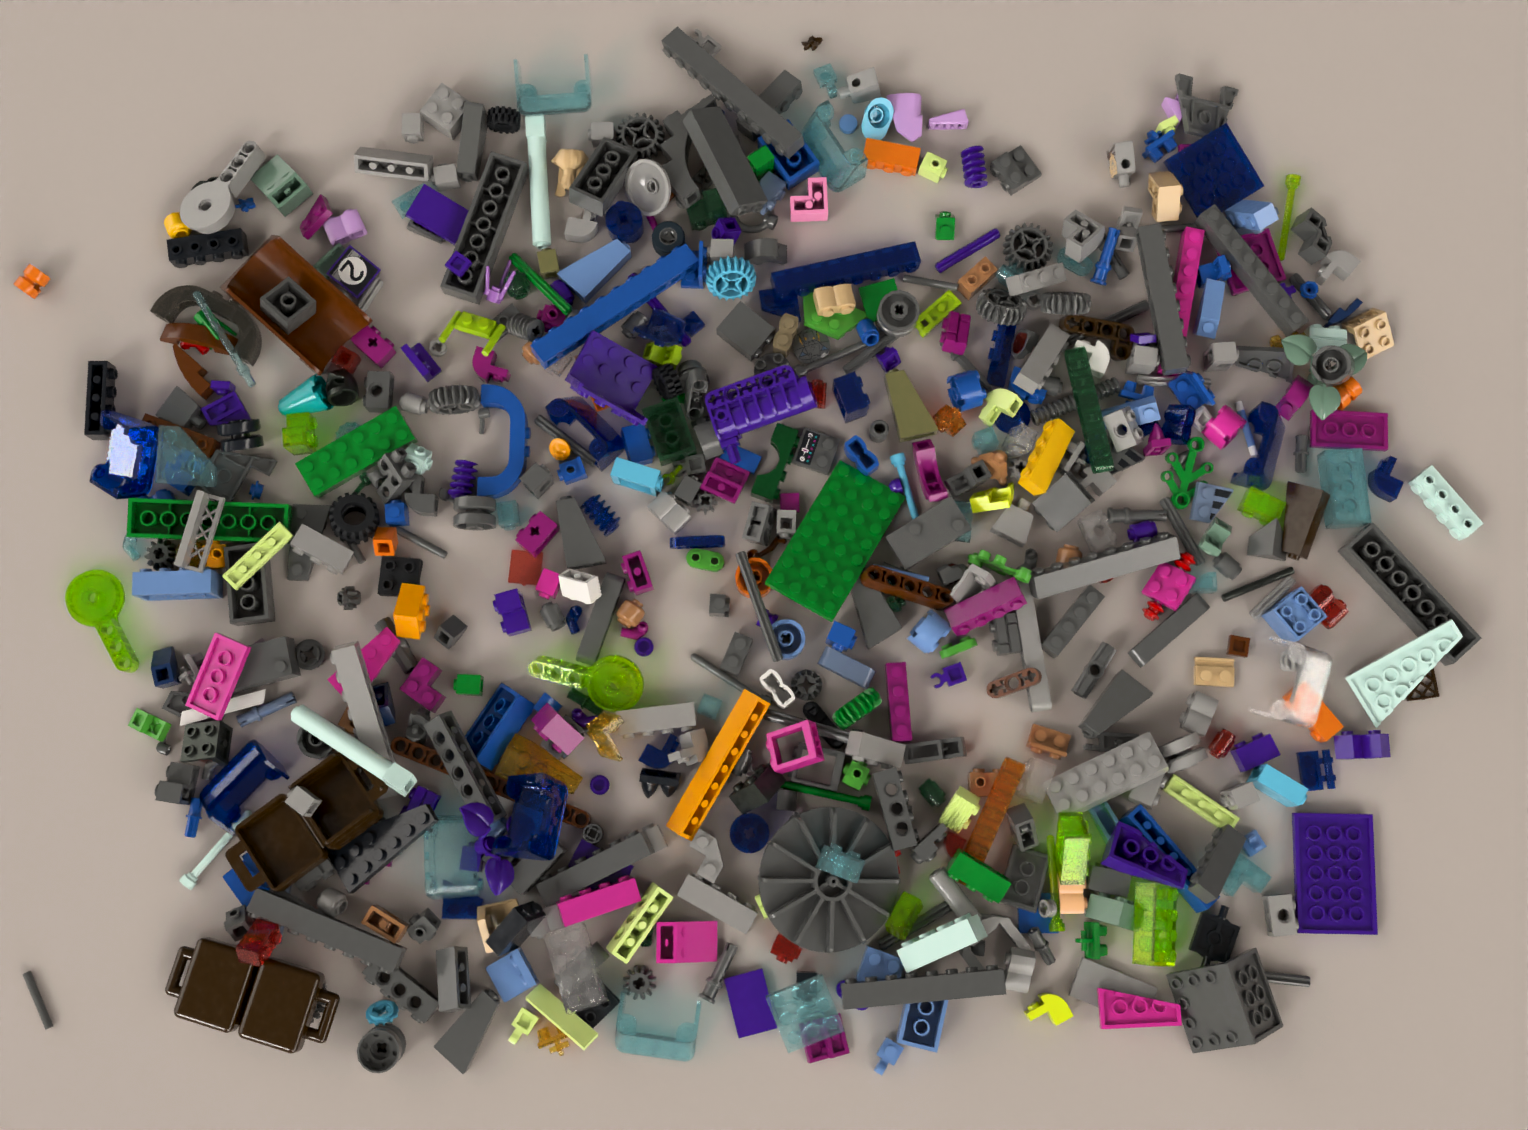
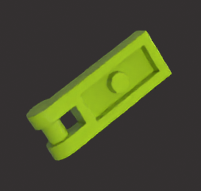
M950 290L945 292L919 315L915 328L920 332L919 335L922 338L926 337L930 331L939 325L944 317L947 318L950 311H955L962 304ZM923 320L929 323L926 327L921 323Z

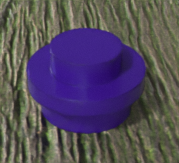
M646 637L639 638L634 644L635 652L642 657L649 656L654 648L652 641Z
M597 775L592 778L590 788L593 793L603 795L609 790L610 783L605 776Z

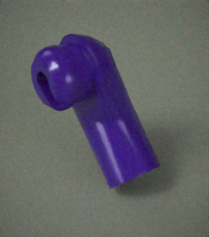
M580 708L572 710L571 717L579 726L599 725L598 715L588 717Z

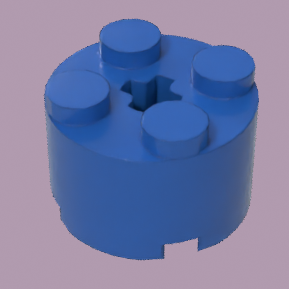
M977 370L964 371L947 378V384L950 383L951 387L947 389L950 401L955 409L959 408L957 411L959 413L982 406L983 399L987 397L985 389L981 388L980 376Z

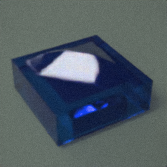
M694 311L679 322L691 338L705 327V323Z

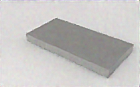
M1082 957L1068 995L1098 1007L1097 987L1155 999L1158 988Z

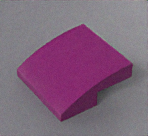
M716 457L700 489L735 504L750 476V472Z
M840 1013L798 1023L808 1063L850 1053Z

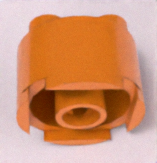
M749 558L748 561L753 575H757V578L760 579L756 580V583L763 598L772 589L765 585V581L772 568L761 558ZM738 566L735 573L737 589L743 596L750 598L740 567Z

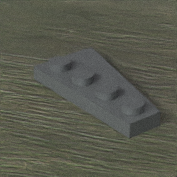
M293 504L291 533L295 536L301 524H304L323 534L324 529H326L329 510L332 506ZM290 546L287 580L309 581L314 563L309 560V556L305 554L301 556L293 552V548Z

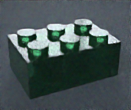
M678 397L641 409L643 416L648 419L646 425L661 467L674 461L685 459L687 456L697 455L696 447Z

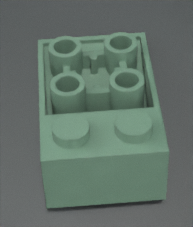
M278 154L257 170L250 179L284 217L313 194L308 185Z

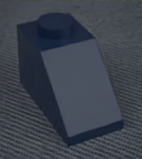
M385 682L372 686L384 726L395 724V707L389 683Z

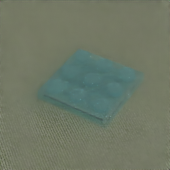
M822 974L766 995V1000L788 1053L845 1031Z

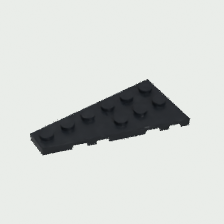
M424 804L373 824L339 850L329 849L327 846L325 848L348 893H354L435 825L439 819L430 804Z

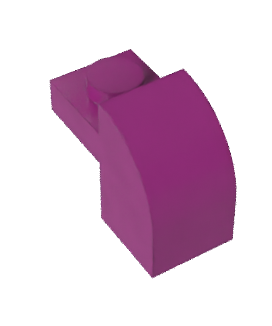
M476 346L472 364L478 377L487 384H489L491 377L496 382H509L511 376L509 371L495 366L497 359L495 351L492 350L488 356H484L482 354L484 348Z
M1297 375L1286 389L1283 397L1273 408V411L1289 421L1308 398L1309 391L1314 385L1300 375Z

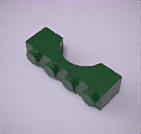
M780 423L776 424L770 444L777 451L779 462L771 472L757 475L751 490V497L771 504L774 499H778L781 491L778 488L780 482L784 483L787 476L785 468L787 464L791 465L794 454H791L793 447L797 448L801 438L798 436L799 430Z

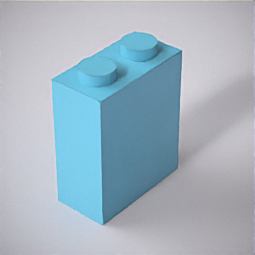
M1268 764L1254 767L1246 781L1253 782L1256 789L1286 807L1302 805L1308 797L1306 794L1308 788Z

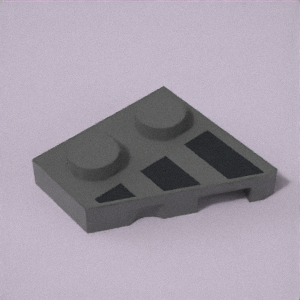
M1111 442L1093 466L1103 467L1111 475H1114L1119 471L1142 462L1145 457L1132 447L1117 452L1113 442Z

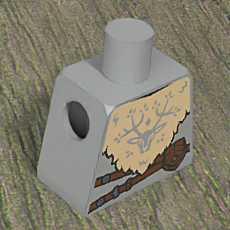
M1133 141L1114 143L1106 151L1111 179H1118L1120 188L1131 186L1130 176L1136 170Z

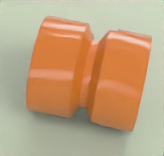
M29 263L23 271L24 276H19L13 284L35 299L41 292L40 287H45L51 278Z
M1350 377L1342 384L1333 386L1341 396L1340 406L1336 410L1342 411L1362 393V387L1353 377Z

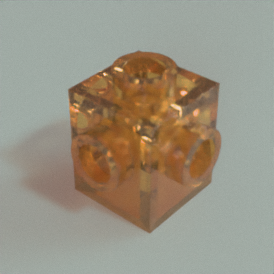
M947 404L932 416L938 430L952 437L967 425L961 412L956 407L952 408Z

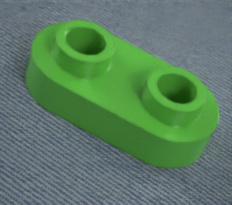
M694 548L686 556L688 565L695 569L718 572L724 566V558L718 552ZM698 555L699 560L694 561L692 557ZM713 558L718 560V563L715 565L711 563Z
M970 636L960 639L959 644L953 646L952 643L942 646V651L939 654L942 659L971 649L978 644L975 638L971 639Z

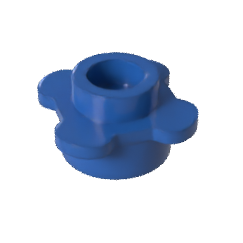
M259 481L251 485L249 495H252L251 500H254V498L260 500L264 485L259 484Z

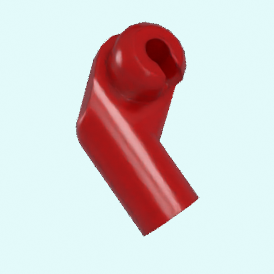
M186 342L180 343L182 349L189 350L190 347H195L202 355L207 354L209 348Z

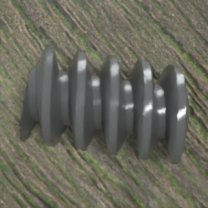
M523 313L515 314L506 322L507 331L511 335L529 342L542 337L545 331L544 323L541 320L524 315Z

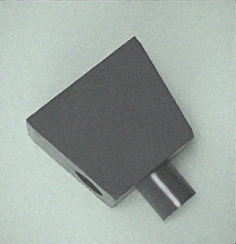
M178 386L174 388L156 413V416L160 419L190 430L193 426L201 430L207 422L201 417L203 413L201 407Z

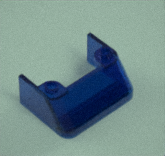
M253 739L202 789L199 798L208 818L234 836L236 833L232 824L236 823L241 817L240 805L266 779L273 781L282 776L288 780L290 776L284 766L262 744Z

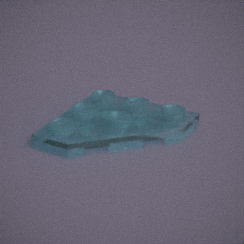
M159 425L155 483L216 487L217 467L187 433L179 426Z

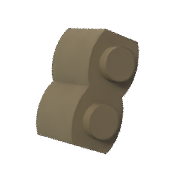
M785 313L781 317L779 331L773 339V353H781L785 358L790 354L792 340L798 332L799 320L797 316Z

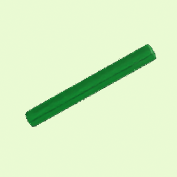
M512 253L508 259L512 261V264L563 314L569 315L573 311L572 306L517 253Z

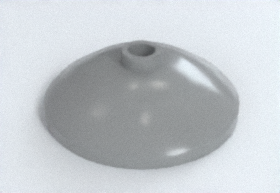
M641 159L634 162L626 173L625 193L635 211L645 216H654L660 214L667 207L671 196V184L665 169L658 162L651 159Z

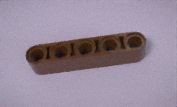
M878 565L869 566L860 576V581L865 587L935 610H944L954 601L950 595L952 591L947 588ZM869 573L874 576V579L869 576Z

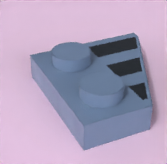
M1196 482L1189 519L1210 523L1231 496L1234 489Z

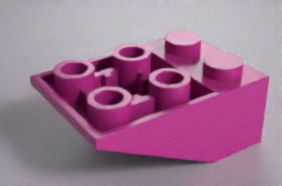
M657 921L656 963L717 962V921Z

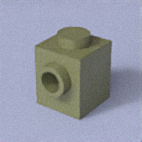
M544 248L537 252L542 278L558 277L557 273L560 271L556 250Z

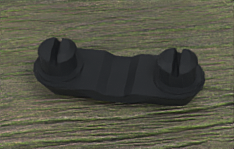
M809 701L805 703L803 713L808 720L837 728L816 702ZM821 736L831 748L839 749L844 745L842 741Z

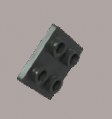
M218 720L187 724L185 726L180 761L185 763L211 759L220 766L228 765L233 728Z

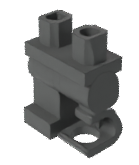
M398 448L393 452L385 453L377 463L380 469L366 474L377 489V493L384 504H390L392 500H401L402 493L411 485V482L417 479L414 475L417 470L416 466L411 462L406 463L404 460L407 456L404 448ZM389 491V496L387 497L384 492Z

